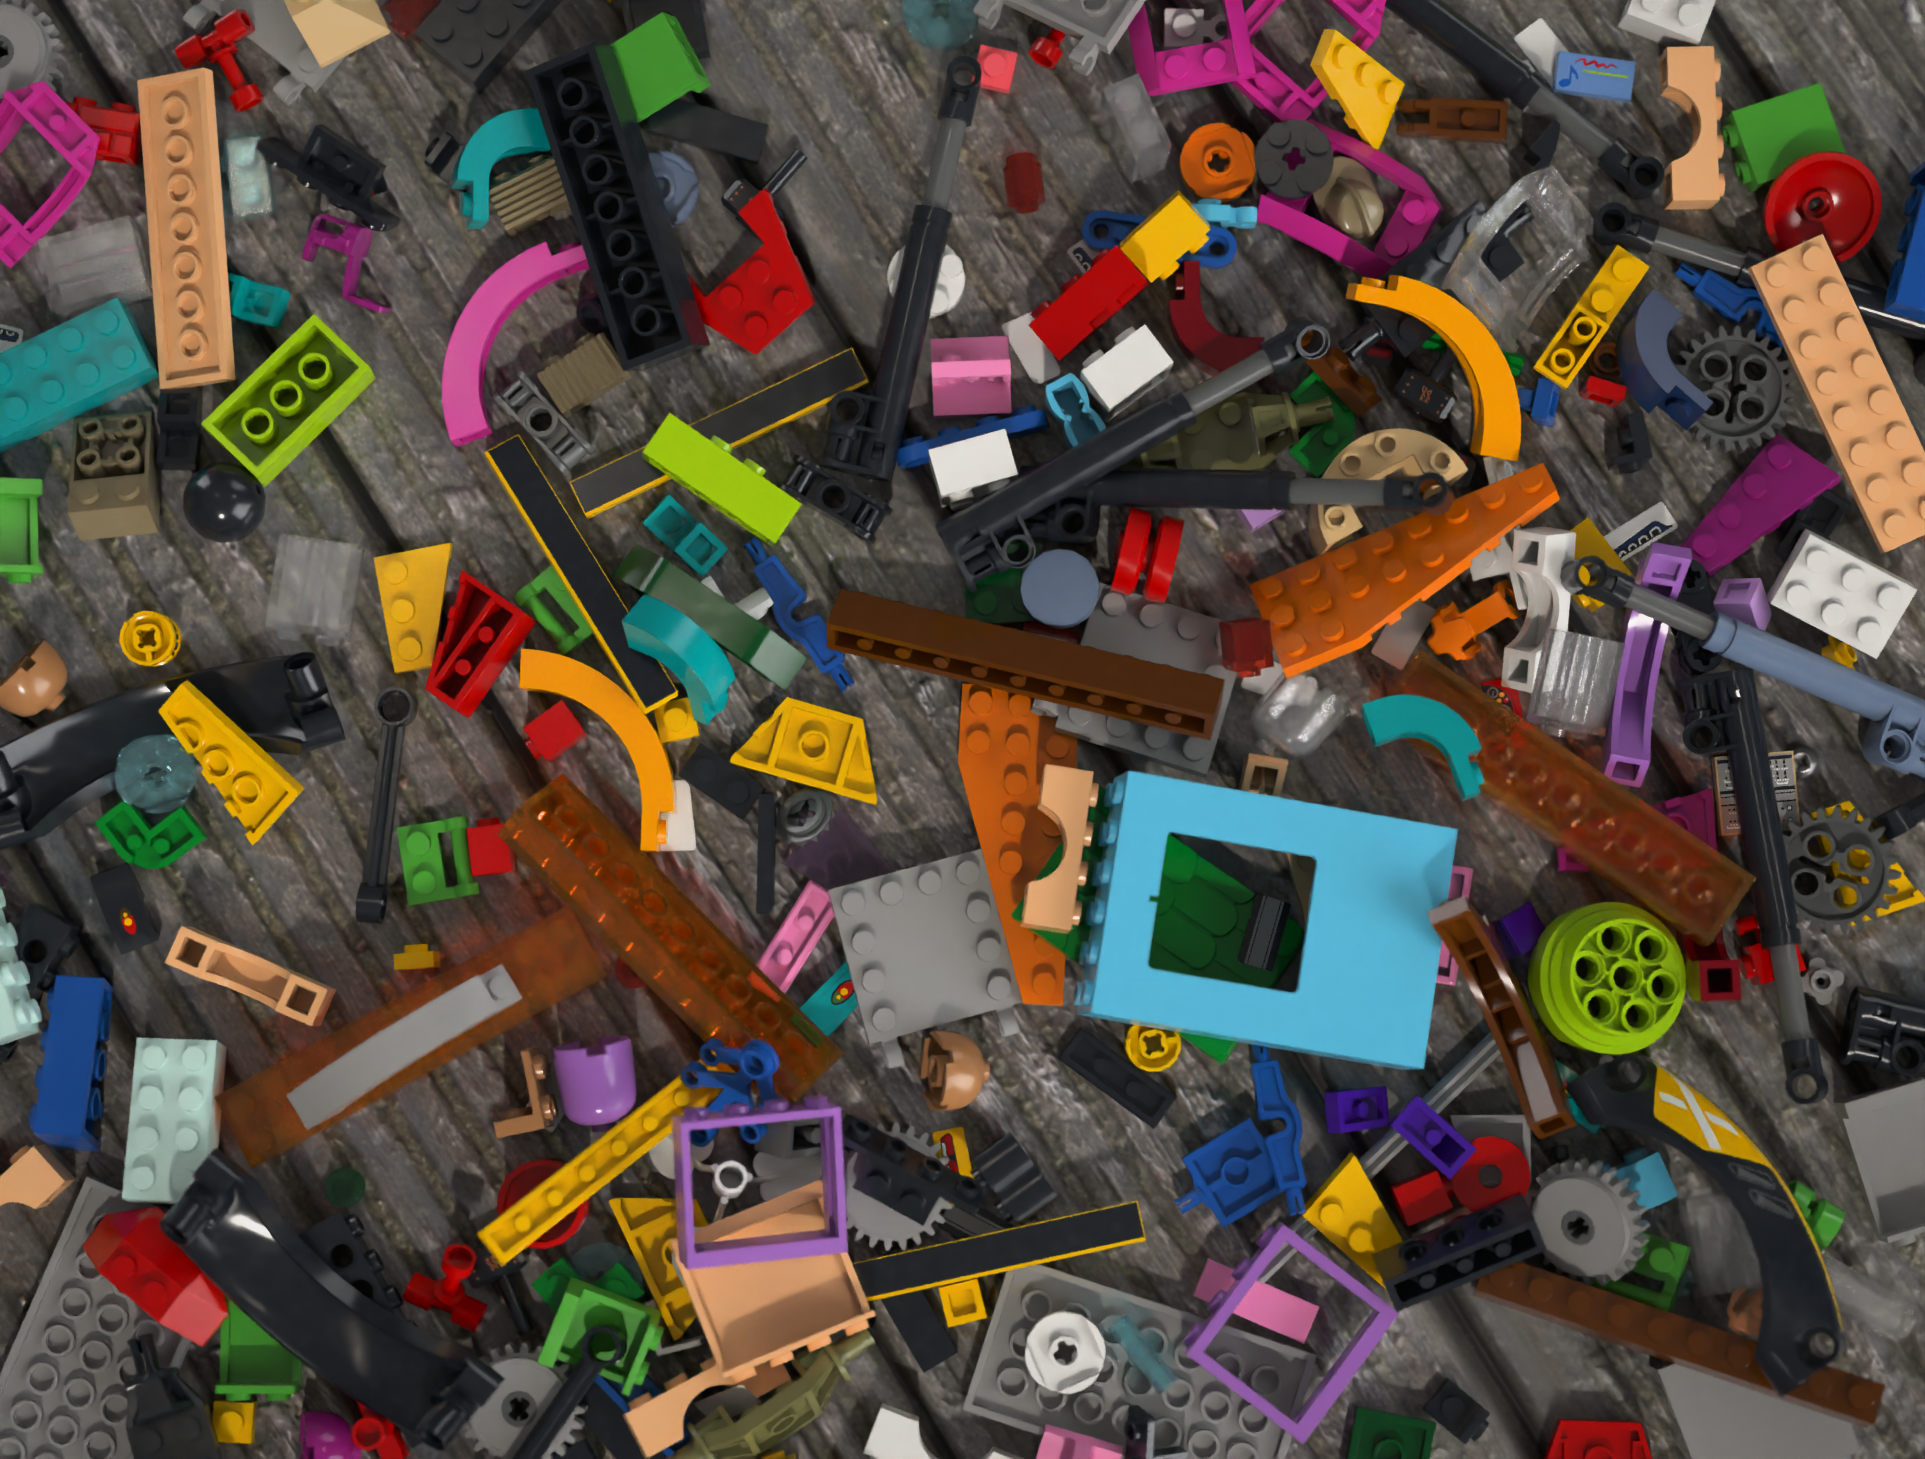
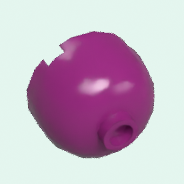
M311 1410L310 1412L301 1413L300 1459H361V1449L354 1444L350 1425L341 1415L324 1410Z

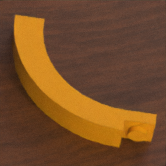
M1390 275L1387 289H1384L1386 281L1362 277L1361 284L1348 283L1345 299L1385 306L1411 315L1425 323L1447 343L1463 368L1472 396L1474 425L1470 452L1518 462L1521 443V414L1515 381L1499 345L1479 319L1453 297L1433 286L1411 278Z
M521 648L520 689L525 692L549 693L576 701L601 716L621 738L633 760L640 783L642 800L640 850L643 852H660V844H667L668 821L661 820V813H677V799L674 775L668 754L646 714L643 715L637 703L626 692L599 671L560 654Z

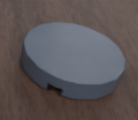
M667 150L649 153V159L671 226L674 227L683 223L694 212L699 200L698 179L692 166L682 156Z
M1056 549L1042 553L1029 564L1023 574L1020 590L1024 606L1036 621L1046 626H1052V628L1065 629L1077 626L1090 617L1099 598L1100 584L1096 570L1087 558L1075 551Z

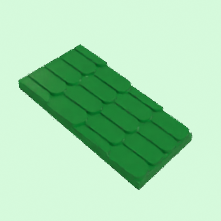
M1099 785L1096 806H1089L1087 822L1093 823V833L1090 846L1083 845L1081 861L1088 862L1085 885L1077 886L1075 901H1082L1079 925H1072L1071 931L1068 934L1027 928L1078 965L1083 941H1089L1091 926L1085 924L1087 907L1090 901L1095 902L1097 886H1092L1091 883L1092 872L1095 862H1101L1103 847L1098 846L1099 829L1102 822L1107 823L1109 807H1104L1106 789ZM1168 834L1159 894L1157 897L1150 896L1149 901L1157 902L1148 965L1151 969L1274 990L1302 948L1305 930L1296 922L1287 918L1272 971L1239 962L1238 956L1256 894L1196 854L1194 850L1171 834ZM1063 840L1034 881L1049 876L1058 868L1063 855ZM1024 897L1011 914L1012 918L1018 923H1021ZM1176 1032L1180 1037L1221 1066L1225 1064L1238 1044L1235 1041Z

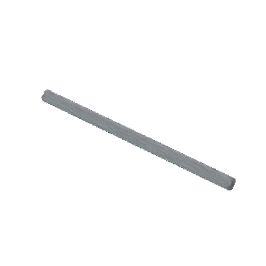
M1528 996L1527 999L1536 1020L1538 1015L1534 1009L1531 997ZM1490 1032L1422 1098L1437 1114L1500 1055L1492 1033ZM1393 1128L1358 1160L1369 1181L1409 1143ZM1302 1215L1289 1227L1306 1242L1319 1231ZM1285 1241L1257 1281L1265 1283L1297 1250Z

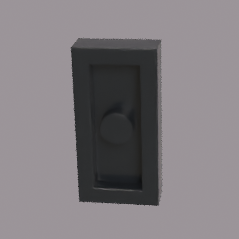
M702 743L699 744L678 774V776L743 821L759 800V794H763L766 790L760 783Z

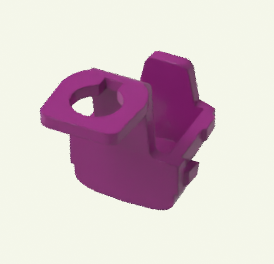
M318 215L309 230L302 259L313 262L320 245L348 254L342 287L344 299L380 313L390 314L391 307L356 295L362 258L367 257L373 237V230L331 215ZM327 220L345 226L339 235L325 231Z

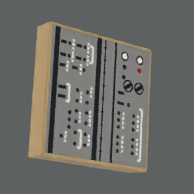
M1793 751L1770 752L1768 755L1782 831H1791L1788 826V822L1791 819L1800 823ZM1728 756L1712 757L1719 836L1742 835Z

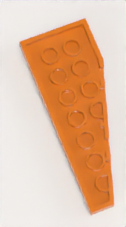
M1544 463L1454 499L1452 507L1442 515L1434 516L1426 512L1420 513L1250 584V589L1286 678L1362 648L1373 640L1371 634L1386 623L1389 626L1393 625L1402 618L1400 613L1415 601L1420 599L1424 602L1472 566L1471 559L1483 550L1492 551L1501 544L1500 538L1518 525L1524 527L1560 500L1557 489Z
M962 683L958 767L980 848L982 849L1022 1003L1063 1006L1066 956L1027 928L1020 927V923L1015 921L1011 914L1019 902L1022 901L1028 883L1034 882L1062 841L1061 833L1054 821L1037 809L1042 771L1046 764L1076 769L1078 738L1055 732L1054 728L1057 720L1032 713L1031 709L1035 698L982 685Z

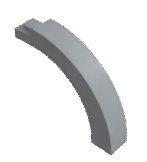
M501 964L480 976L477 975L387 1027L319 1071L289 1093L287 1097L306 1129L309 1130L340 1113L358 1098L418 1059L516 1004L523 997Z

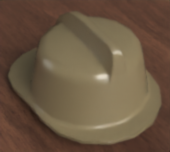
M1342 156L1334 158L1333 170L1328 182L1321 189L1319 188L1313 193L1315 204L1324 224L1365 247L1376 238L1381 230L1384 218L1382 201L1377 194L1370 175L1363 165L1352 158Z

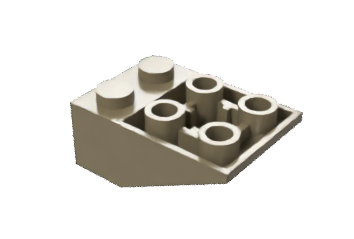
M152 411L74 419L67 513L80 541L159 533L160 492Z

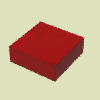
M1590 375L1582 383L1579 395L1581 398L1614 408L1624 400L1627 387Z

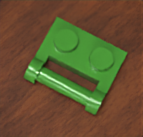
M552 565L531 583L520 589L513 597L520 607L525 606L555 640L558 644L556 649L563 656H569L594 635ZM548 590L580 627L571 635L537 597L542 591Z
M468 816L397 828L409 906L480 894L478 882L474 883L466 835V828H469ZM450 832L458 880V885L448 887L440 837L441 833Z
M1641 1232L1649 1238V1242L1641 1247L1645 1253L1635 1262L1636 1266L1630 1271L1664 1281L1663 1291L1659 1293L1625 1281H1613L1612 1279L1602 1286L1596 1280L1591 1286L1672 1313L1691 1247Z

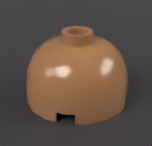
M43 639L36 643L11 667L12 670L5 679L3 677L0 679L1 708L21 717L34 716L43 709L50 714L66 698L61 691L68 681V669L62 656Z
M931 1031L930 1034L933 1037L925 1038L920 1056V1079L928 1077L930 1090L922 1091L924 1100L932 1111L961 1109L977 1098L982 1090L983 1083L988 1081L990 1074L989 1062L987 1058H983L982 1052L975 1041L962 1033Z

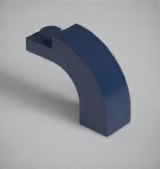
M1653 289L1627 317L1619 331L1616 345L1618 367L1629 392L1648 414L1658 406L1671 419L1687 430L1707 411L1713 401L1687 380L1673 365L1667 350V337L1672 327L1683 316V313Z

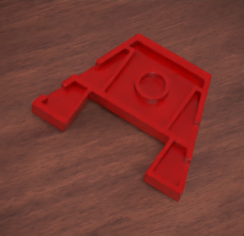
M767 188L760 191L738 211L740 216L763 241L764 245L709 295H706L687 273L703 323L755 355L760 354L816 303L797 256L794 255L789 243L783 221L780 220L773 204V197Z
M1558 1418L1544 1459H1652L1642 1424L1639 1421Z

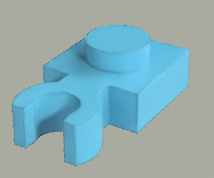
M1200 199L1198 204H1192L1210 226L1224 229L1228 227L1254 229L1255 224H1257V207L1230 208V205H1221V200Z

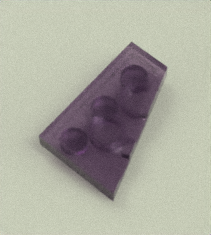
M840 809L835 812L836 817L828 822L830 831H821L818 834L817 842L808 840L803 847L799 846L782 862L787 867L828 889L897 871Z

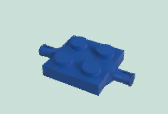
M1250 1117L1181 1158L1192 1176L1194 1187L1191 1191L1174 1200L1179 1207L1191 1199V1201L1179 1207L1182 1215L1203 1202L1213 1211L1224 1228L1280 1194L1277 1191L1273 1170L1264 1148L1265 1138L1260 1135Z

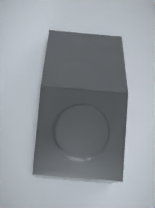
M841 1110L842 1121L845 1115L848 1114L847 1111ZM820 1118L766 1123L767 1133L759 1142L755 1143L754 1148L756 1151L783 1159L821 1155Z

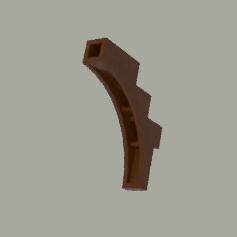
M1465 896L1445 900L1438 907L1427 911L1432 927L1456 961L1484 1015L1508 1070L1529 1128L1539 1139H1543L1576 1126L1577 1123L1549 1041L1537 1028L1524 987L1510 969L1498 930L1486 915L1480 916Z

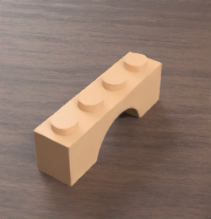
M1714 46L1667 47L1659 57L1660 96L1672 100L1685 111L1691 122L1693 132L1692 143L1688 153L1672 161L1664 170V210L1711 209L1720 200V197H1723L1725 192V177L1723 173H1719L1718 159L1722 158L1724 149L1723 136L1717 135V120L1721 119L1722 100L1721 97H1716L1715 82H1719L1721 65L1719 59H1714Z
M1046 764L1042 771L1037 809L1050 817L1057 825L1063 840V855L1058 868L1052 874L1041 880L1030 882L1026 886L1020 927L1068 934L1071 931L1072 925H1079L1082 901H1075L1077 886L1085 885L1088 862L1081 861L1083 845L1090 846L1093 833V823L1087 822L1089 806H1096L1099 783L1092 782L1094 771Z
M180 927L165 961L166 964L200 979L214 982L256 999L273 1010L309 1026H321L337 990L193 927Z
M45 1144L36 1145L32 1148L26 1145L10 1158L9 1161L12 1166L0 1175V1207L8 1202L22 1203L34 1209L46 1207L76 1179Z
M712 1357L699 1364L703 1372L688 1379L684 1372L664 1383L667 1391L652 1398L650 1393L647 1392L627 1403L631 1411L624 1414L623 1417L646 1459L684 1438L683 1420L686 1409L692 1399L701 1391L714 1386L733 1388L743 1385L758 1398L791 1380L784 1364L772 1368L770 1362L766 1361L754 1366L756 1375L734 1384L731 1376L722 1380L715 1359Z

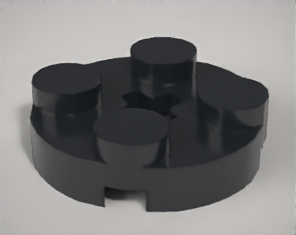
M1287 120L1282 123L1273 124L1261 137L1255 151V168L1260 181L1271 194L1284 200L1296 201L1309 197V195L1315 193L1319 188L1321 189L1328 182L1333 170V151L1327 135L1314 124L1303 120ZM1292 150H1298L1300 157L1305 158L1304 165L1297 164L1295 170L1288 169V162L1283 161L1285 154L1290 155Z

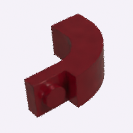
M1184 261L1181 273H1175L1174 279L1175 296H1182V300H1169L1167 305L1169 327L1175 342L1188 360L1203 372L1214 376L1259 351L1258 346L1264 342V337H1232L1216 330L1206 319L1201 307L1200 261ZM1265 377L1255 383H1262Z
M1720 883L1678 884L1679 924L1675 925L1676 938L1685 964L1686 989L1690 997L1695 1002L1742 1000L1739 959H1730L1724 942Z

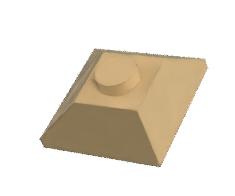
M284 0L292 19L321 68L391 33L376 0Z

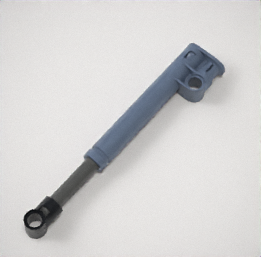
M1591 555L1571 560L1562 568L1560 575L1561 584L1571 594H1584L1616 609H1621L1623 606L1699 638L1698 644L1702 648L1714 653L1717 652L1723 657L1871 719L1862 745L1865 759L1872 765L1887 766L1903 774L1911 772L1923 778L1925 785L1924 699L1738 619H1732L1731 616L1715 610L1708 615L1634 583L1633 576L1607 566L1597 556ZM1581 566L1587 568L1590 574V580L1587 585L1582 583L1579 577ZM1886 739L1891 744L1889 756L1884 752V742Z

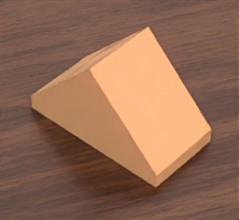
M1248 753L1243 761L1239 790L1280 797L1288 760Z

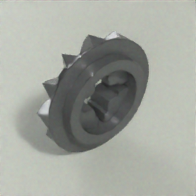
M807 787L794 792L782 803L778 810L776 829L779 835L788 844L796 843L802 847L808 840L817 842L818 834L821 831H830L828 822L836 817L833 811L835 803L823 789ZM811 811L814 816L807 818L806 823L803 824L800 820L806 818L808 812Z

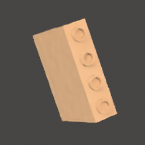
M821 1179L697 1229L694 1231V1243L824 1230L823 1183ZM678 1238L669 1242L722 1380L731 1376L734 1384L756 1375L754 1366L766 1361L770 1362L772 1368L794 1359L793 1350L807 1345L809 1352L832 1343L829 1335L843 1329L847 1336L869 1327L867 1319L876 1316L874 1310L871 1311L848 1252L687 1270L679 1262Z

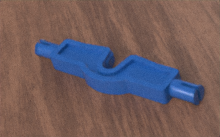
M1684 261L1680 264L1674 276L1694 287L1691 293L1692 296L1710 306L1730 323H1738L1747 310H1755L1759 315L1754 328L1756 330L1755 339L1761 341L1768 336L1770 338L1768 345L1774 348L1781 347V352L1787 355L1757 290L1749 288L1740 289L1712 270L1708 269L1702 274Z
M758 537L751 541L759 554L747 542L743 547L757 565L753 569L754 573L773 599L774 615L782 630L791 639L804 645L823 674L829 672L841 692L848 688L840 678V675L843 676L849 687L853 686L855 681H853L842 665L845 661L842 652L827 648V627L819 614H813L803 621H795L792 618L793 611L807 600L806 593L789 575L777 556L768 555L759 542Z
M1251 1044L1255 1064H1252L1250 1074L1255 1094L1257 1117L1261 1121L1279 1120L1285 1126L1283 1131L1265 1137L1264 1148L1273 1170L1277 1191L1280 1193L1285 1192L1290 1216L1296 1215L1297 1212L1300 1215L1307 1212L1301 1189L1306 1185V1177L1298 1147L1302 1138L1301 1117L1294 1103L1286 1096L1279 1062L1270 1059L1268 1047H1259V1045Z

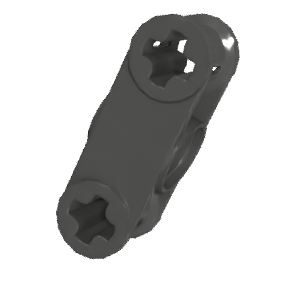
M519 369L516 372L517 377L500 393L494 392L491 396L537 442L552 463L568 477L571 474L570 469L585 455H592L596 451L573 426H570L543 397L544 395L536 385ZM544 415L552 417L553 421L549 429L542 432L535 430L534 425L539 417Z

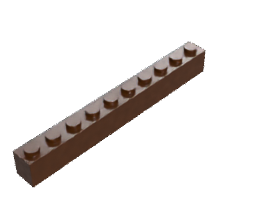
M841 588L827 621L828 649L1206 740H1211L1222 705L1225 679L1213 677L1205 673L1200 674L1175 668L1167 664L1141 660L1129 655L1103 651L1091 646L1065 642L1053 637L1027 633L1015 628L985 623L977 619L947 614L939 610L909 605L901 601L888 600L868 595L864 592H855Z
M1521 1262L1514 1263L1478 1278L1473 1296L1863 1428H1868L1875 1424L1885 1389L1884 1384L1826 1365L1812 1374L1809 1380L1780 1398L1754 1361L1756 1341Z

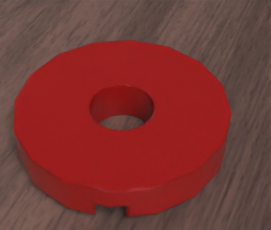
M1496 1136L1476 1137L1469 1141L1477 1150L1451 1178L1452 1190L1459 1202L1470 1211L1476 1212L1519 1193L1525 1198L1528 1193L1531 1176L1529 1163L1521 1149L1508 1139ZM1492 1164L1501 1170L1502 1180L1497 1186L1486 1187L1479 1181L1478 1174L1483 1166Z

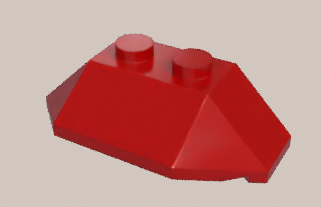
M151 1207L106 1214L82 1245L96 1270L157 1322L196 1344L205 1346L230 1314L228 1303H226V1295L207 1278L176 1243L163 1233L159 1222L167 1213L160 1207Z

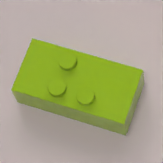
M313 314L223 401L201 425L241 466H244L265 488L376 378L371 367L321 319Z
M669 413L643 450L642 458L760 540L773 547L802 503L765 479L763 476L766 470L748 458L742 463L730 455L733 448L715 435L709 440Z

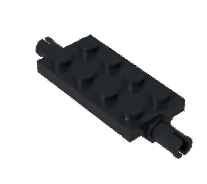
M1477 200L1380 275L1377 280L1386 281L1384 289H1387L1390 275H1400L1418 280L1441 290L1456 299L1464 307L1469 308L1525 263L1510 243L1509 238L1527 223L1533 221L1534 215L1531 210L1527 213H1522L1528 206L1522 200H1517L1513 206L1494 220L1481 201ZM1358 301L1365 311L1364 323L1344 339H1341L1338 344L1342 351L1352 347L1345 354L1351 361H1355L1357 357L1376 342L1383 343L1385 341L1392 346L1401 359L1407 357L1436 334V332L1420 320L1399 310Z

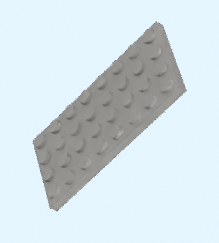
M93 1176L86 1177L0 1373V1459H134L126 1432L128 1392L124 1391L123 1384L134 1379L137 1372L127 1341L132 1338L137 1340L141 1335L153 1333V1340L161 1367H178L180 1369L191 1340L157 1322L96 1270L82 1245L106 1214L151 1207H160L168 1213L170 1209L158 1204H133L122 1199L123 1189ZM165 1381L163 1382V1384L166 1388L167 1393L169 1394L171 1387L169 1386L168 1382Z
M1043 1264L1006 1271L962 1410L1041 1436L1043 1435L1045 1425L1049 1424L1123 1446L1121 1459H1125L1126 1437L1124 1426L1128 1420V1408L1132 1405L1140 1406L1155 1418L1154 1449L1181 1446L1188 1451V1459H1285L1292 1435L1184 1353L1183 1350L1187 1344L1183 1340L1189 1334V1330L1196 1322L1202 1325L1207 1318ZM1057 1311L1078 1312L1097 1326L1105 1343V1359L1098 1377L1086 1389L1072 1394L1058 1393L1037 1383L1030 1374L1025 1360L1027 1335L1036 1322L1044 1316ZM1227 1324L1221 1327L1204 1350V1353L1293 1420L1300 1411L1317 1358L1315 1353ZM1065 1341L1059 1342L1057 1344L1058 1350L1053 1353L1055 1359L1063 1358L1065 1363H1070L1073 1361L1072 1353L1077 1351L1074 1344L1067 1345Z

